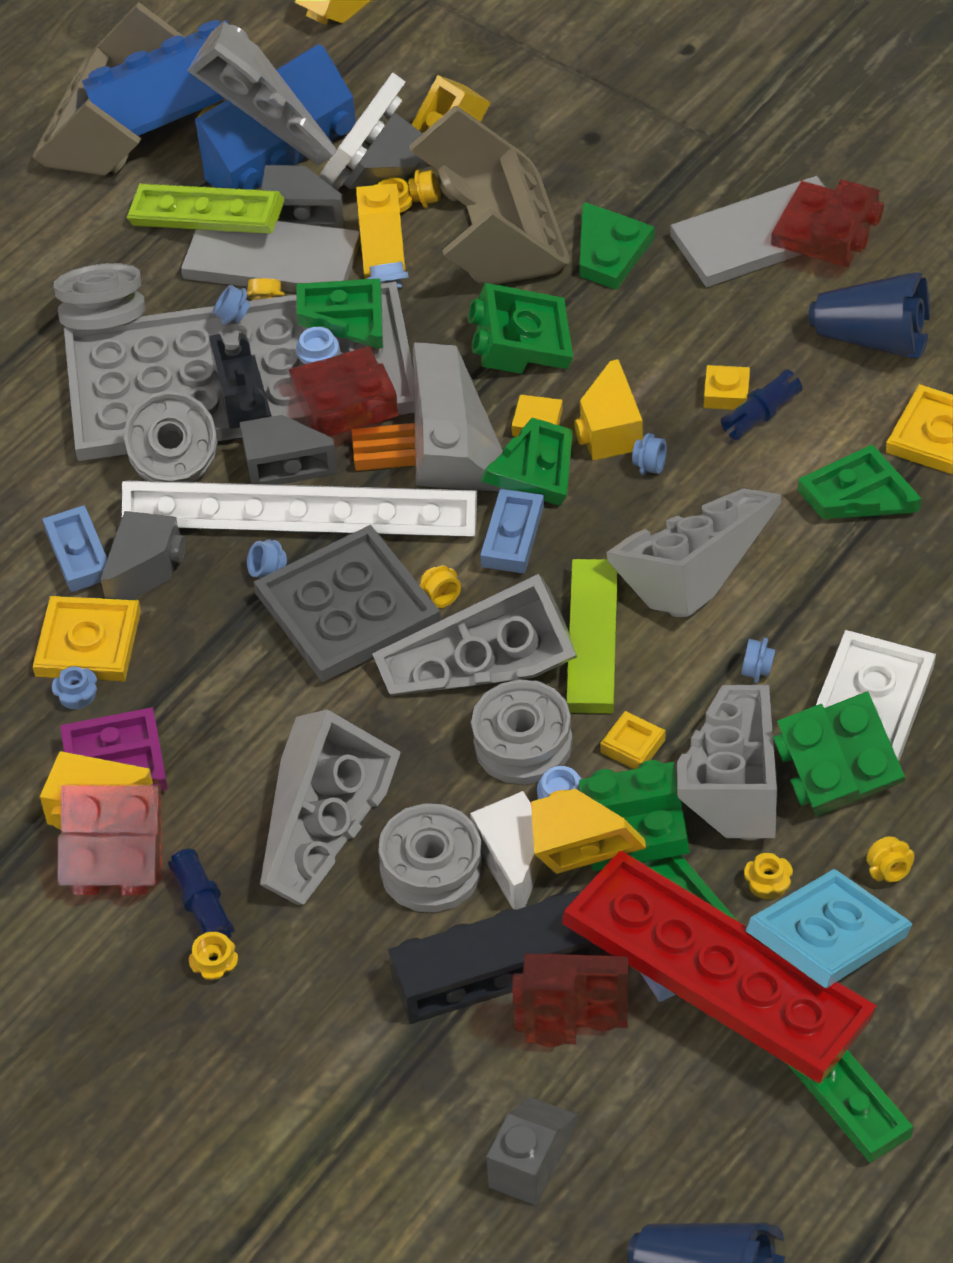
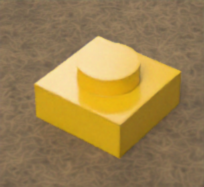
M707 365L704 408L747 411L750 367Z

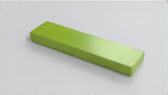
M139 184L127 219L133 226L273 234L285 199L279 191Z
M572 559L569 634L577 658L568 661L567 705L570 713L614 714L618 572L608 562V559Z

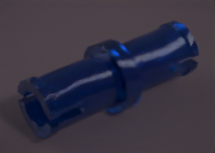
M785 369L762 389H753L747 394L746 401L729 414L721 417L720 422L723 430L727 432L734 426L735 430L728 436L734 440H739L743 437V434L762 420L769 421L777 413L776 409L793 396L802 392V384L797 377L789 383L788 380L794 376V373Z
M188 848L178 851L171 856L172 860L168 861V867L173 872L183 892L181 901L185 910L193 913L203 934L219 932L230 938L235 928L219 900L221 892L217 883L209 880L196 850Z

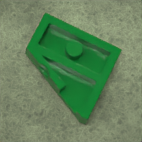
M585 202L582 205L580 277L617 290L655 239V227Z
M381 278L296 283L298 326L305 328L324 327L330 330L333 336L376 349L383 348Z
M532 417L521 429L518 436L513 437L505 446L494 462H490L481 476V482L506 490L544 495V501L561 506L567 496L573 430Z
M873 444L798 479L797 491L822 519L915 513L921 507V497Z

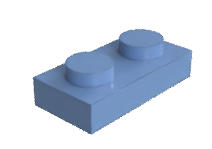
M500 489L480 555L481 567L518 573L526 572L544 508V495Z
M85 505L43 518L46 534L70 593L101 583V576L107 562V557Z

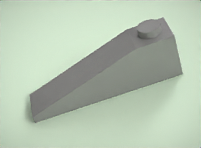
M222 22L209 34L187 71L317 165L334 155L337 149L260 48L248 39V35L241 28Z
M414 342L416 486L499 492L503 488L481 482V476L490 462H494L503 450L457 346Z
M740 489L702 505L701 515L686 518L680 516L666 520L667 529L650 535V531L645 529L632 534L607 552L608 562L650 609L669 612L674 617L693 615L697 609L716 595L782 503L781 494Z
M539 574L372 653L391 696L533 678L577 658L568 628L550 588Z
M722 685L706 712L704 725L700 731L695 730L691 737L690 749L687 754L682 753L677 761L678 798L726 838H741L753 841L760 838H775L777 785L769 685Z
M328 709L296 717L280 761L260 885L298 906L304 905L335 864V856L347 840L353 839L362 828L360 823L371 808L378 806L386 796L401 752Z

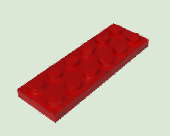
M621 850L563 913V925L819 1084L822 1083L869 1024L877 1005L839 982L824 988L746 932L747 927Z

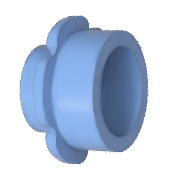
M229 285L220 295L214 306L213 313L221 318L223 325L231 321L239 323L243 319L251 304L246 300L247 290L244 288L239 290L233 285Z
M647 433L643 440L635 442L632 463L634 466L640 467V474L642 476H646L648 472L657 474L662 472L667 453L666 440L655 438L654 434Z
M276 540L255 542L251 546L247 557L249 574L258 578H262L285 567L287 563L286 553L282 550L281 544Z
M764 638L763 642L753 639L748 641L741 675L754 678V683L759 681L760 675L768 677L770 675L775 649L767 648V638Z
M68 667L60 672L59 678L53 680V694L59 696L61 704L69 709L84 708L95 698L97 677L88 668Z

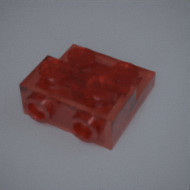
M843 179L840 180L835 190L801 181L771 233V245L849 268L857 252L863 253L865 251L871 226L877 227L882 218L884 202L879 201L880 190Z
M370 346L288 369L291 385L310 427L327 436L337 435L399 416L396 390L383 363L378 364Z
M161 784L61 785V835L57 836L58 885H70V894L72 895L99 894L100 885H119L120 895L148 894V886H155L162 881Z
M524 954L523 974H514L515 1032H525V1043H537L544 1047H558L562 1044H576L577 1027H590L596 1031L628 1028V957Z

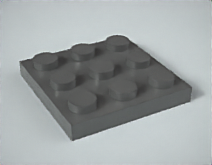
M371 524L254 581L255 594L322 683L372 658V653L441 621L440 610Z

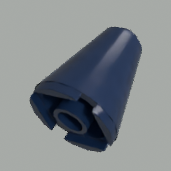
M912 272L819 293L817 300L810 303V326L816 327L817 334L820 336L907 358H921L925 352L928 334L920 333L923 329L924 320H930V295L927 279L921 278L923 273Z
M766 1222L647 1224L640 1233L636 1232L632 1236L627 1257L629 1263H785V1256L775 1254V1240L784 1241V1236L778 1225Z

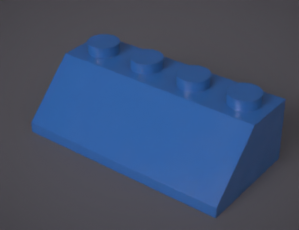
M219 20L209 21L198 28V32L187 37L181 35L171 37L161 44L162 47L149 53L139 51L129 55L125 59V63L113 68L104 66L89 73V78L82 80L89 100L138 136L226 99L187 71L209 34L222 22Z
M320 44L316 45L276 70L331 142L345 135L353 128L356 123L353 96L323 46ZM228 100L195 119L204 178L215 188L257 190L262 186L265 165L295 166L307 158Z

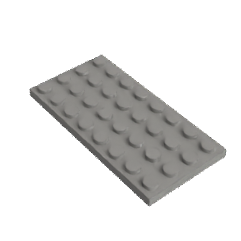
M396 280L381 282L383 348L376 349L334 336L339 344V354L334 361L323 366L306 365L297 357L296 344L300 335L309 328L298 326L296 295L249 301L251 304L243 319L239 323L231 321L226 325H223L221 318L213 313L214 306L140 316L129 323L112 328L77 330L64 327L77 460L82 461L127 454L124 432L126 420L132 410L149 395L168 390L187 393L202 402L213 418L217 441L242 438L240 427L229 429L219 391L209 342V336L221 334L225 342V349L233 350L239 346V333H244L247 336L251 355L255 354L271 416L284 415L311 428L415 413L414 370ZM168 431L162 434L159 444L164 448L178 447L183 441V437L176 431Z

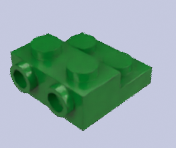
M485 283L478 299L474 298L471 301L468 311V322L477 325V330L472 340L473 354L481 355L482 367L522 374L527 363L530 362L568 369L573 360V351L564 297Z
M869 691L826 708L821 703L777 721L780 734L773 736L775 745L783 763L793 761L798 777L791 779L792 786L801 807L810 803L815 817L906 782L905 775Z
M647 760L640 764L637 769L616 773L610 769H600L594 772L590 778L579 780L580 792L624 818L645 839L646 848L628 853L629 856L639 862H646L690 853L682 801L678 798L677 774L674 762L663 764L658 760ZM613 858L591 864L593 871L602 870Z

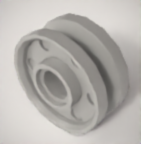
M105 263L74 269L59 276L54 281L55 297L63 302L58 307L60 323L65 327L77 330H97L112 328L139 318L146 311L144 295L136 291L141 287L140 270L131 265Z
M168 390L151 394L134 407L126 420L124 441L129 461L139 476L146 481L195 482L207 473L215 460L217 434L213 418L202 402L187 393ZM168 431H176L183 437L181 444L173 449L161 446L159 439L162 434Z
M519 679L497 685L487 691L474 706L471 719L474 749L478 763L490 776L505 783L531 784L539 782L548 769L555 766H564L570 758L573 744L571 715L566 700L556 689L539 681Z
M426 803L405 808L388 821L380 834L378 850L380 877L386 892L398 904L418 912H440L457 907L471 897L478 886L482 866L481 838L475 824L462 811L444 804Z

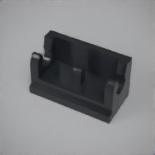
M239 333V346L233 350L225 349V342L221 334L209 336L213 367L229 429L239 428V422L272 417L255 354L251 355L247 336L244 333Z

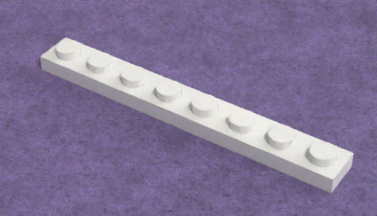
M123 481L122 516L124 511L173 516L177 518L179 528L354 533L371 524L377 533L475 536L477 490Z

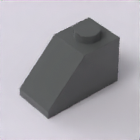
M394 112L343 184L351 189L377 185L381 180L391 177L401 178L404 181L409 175L414 177L415 171L418 169L423 170L427 162L411 152L409 145L423 133Z
M265 165L261 190L279 191L285 199L277 221L344 229L345 222L341 193L306 166Z
M284 415L239 422L251 484L280 485L338 474L333 438Z
M124 511L101 576L105 599L133 600L171 580L176 562L181 563L183 561L186 549V540L184 536L179 534L176 517Z
M532 1097L509 1112L486 1156L489 1188L537 1206L578 1123L579 1115Z

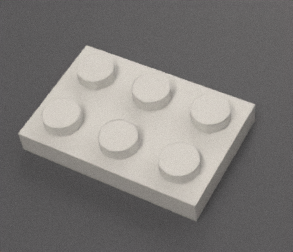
M393 72L319 174L320 178L337 191L351 173V170L346 166L353 170L367 152L369 145L364 140L372 144L387 121L381 116L383 115L389 120L402 102L397 93L405 84V81Z
M845 630L816 705L822 703L823 707L826 708L869 691L899 761L932 674L936 654Z

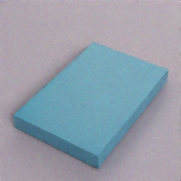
M833 869L752 916L746 932L821 986L828 988L905 939L912 923L839 871Z

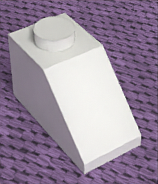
M522 791L470 813L471 821L475 824L481 838V856L511 907L516 910L526 906L543 863L534 854L531 803Z

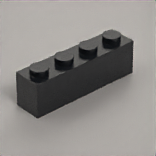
M579 891L565 895H552L530 906L517 910L506 909L497 913L494 917L471 924H457L445 932L422 939L412 938L402 942L399 946L388 949L391 976L409 1024L599 966V946L562 924L564 910L580 894Z

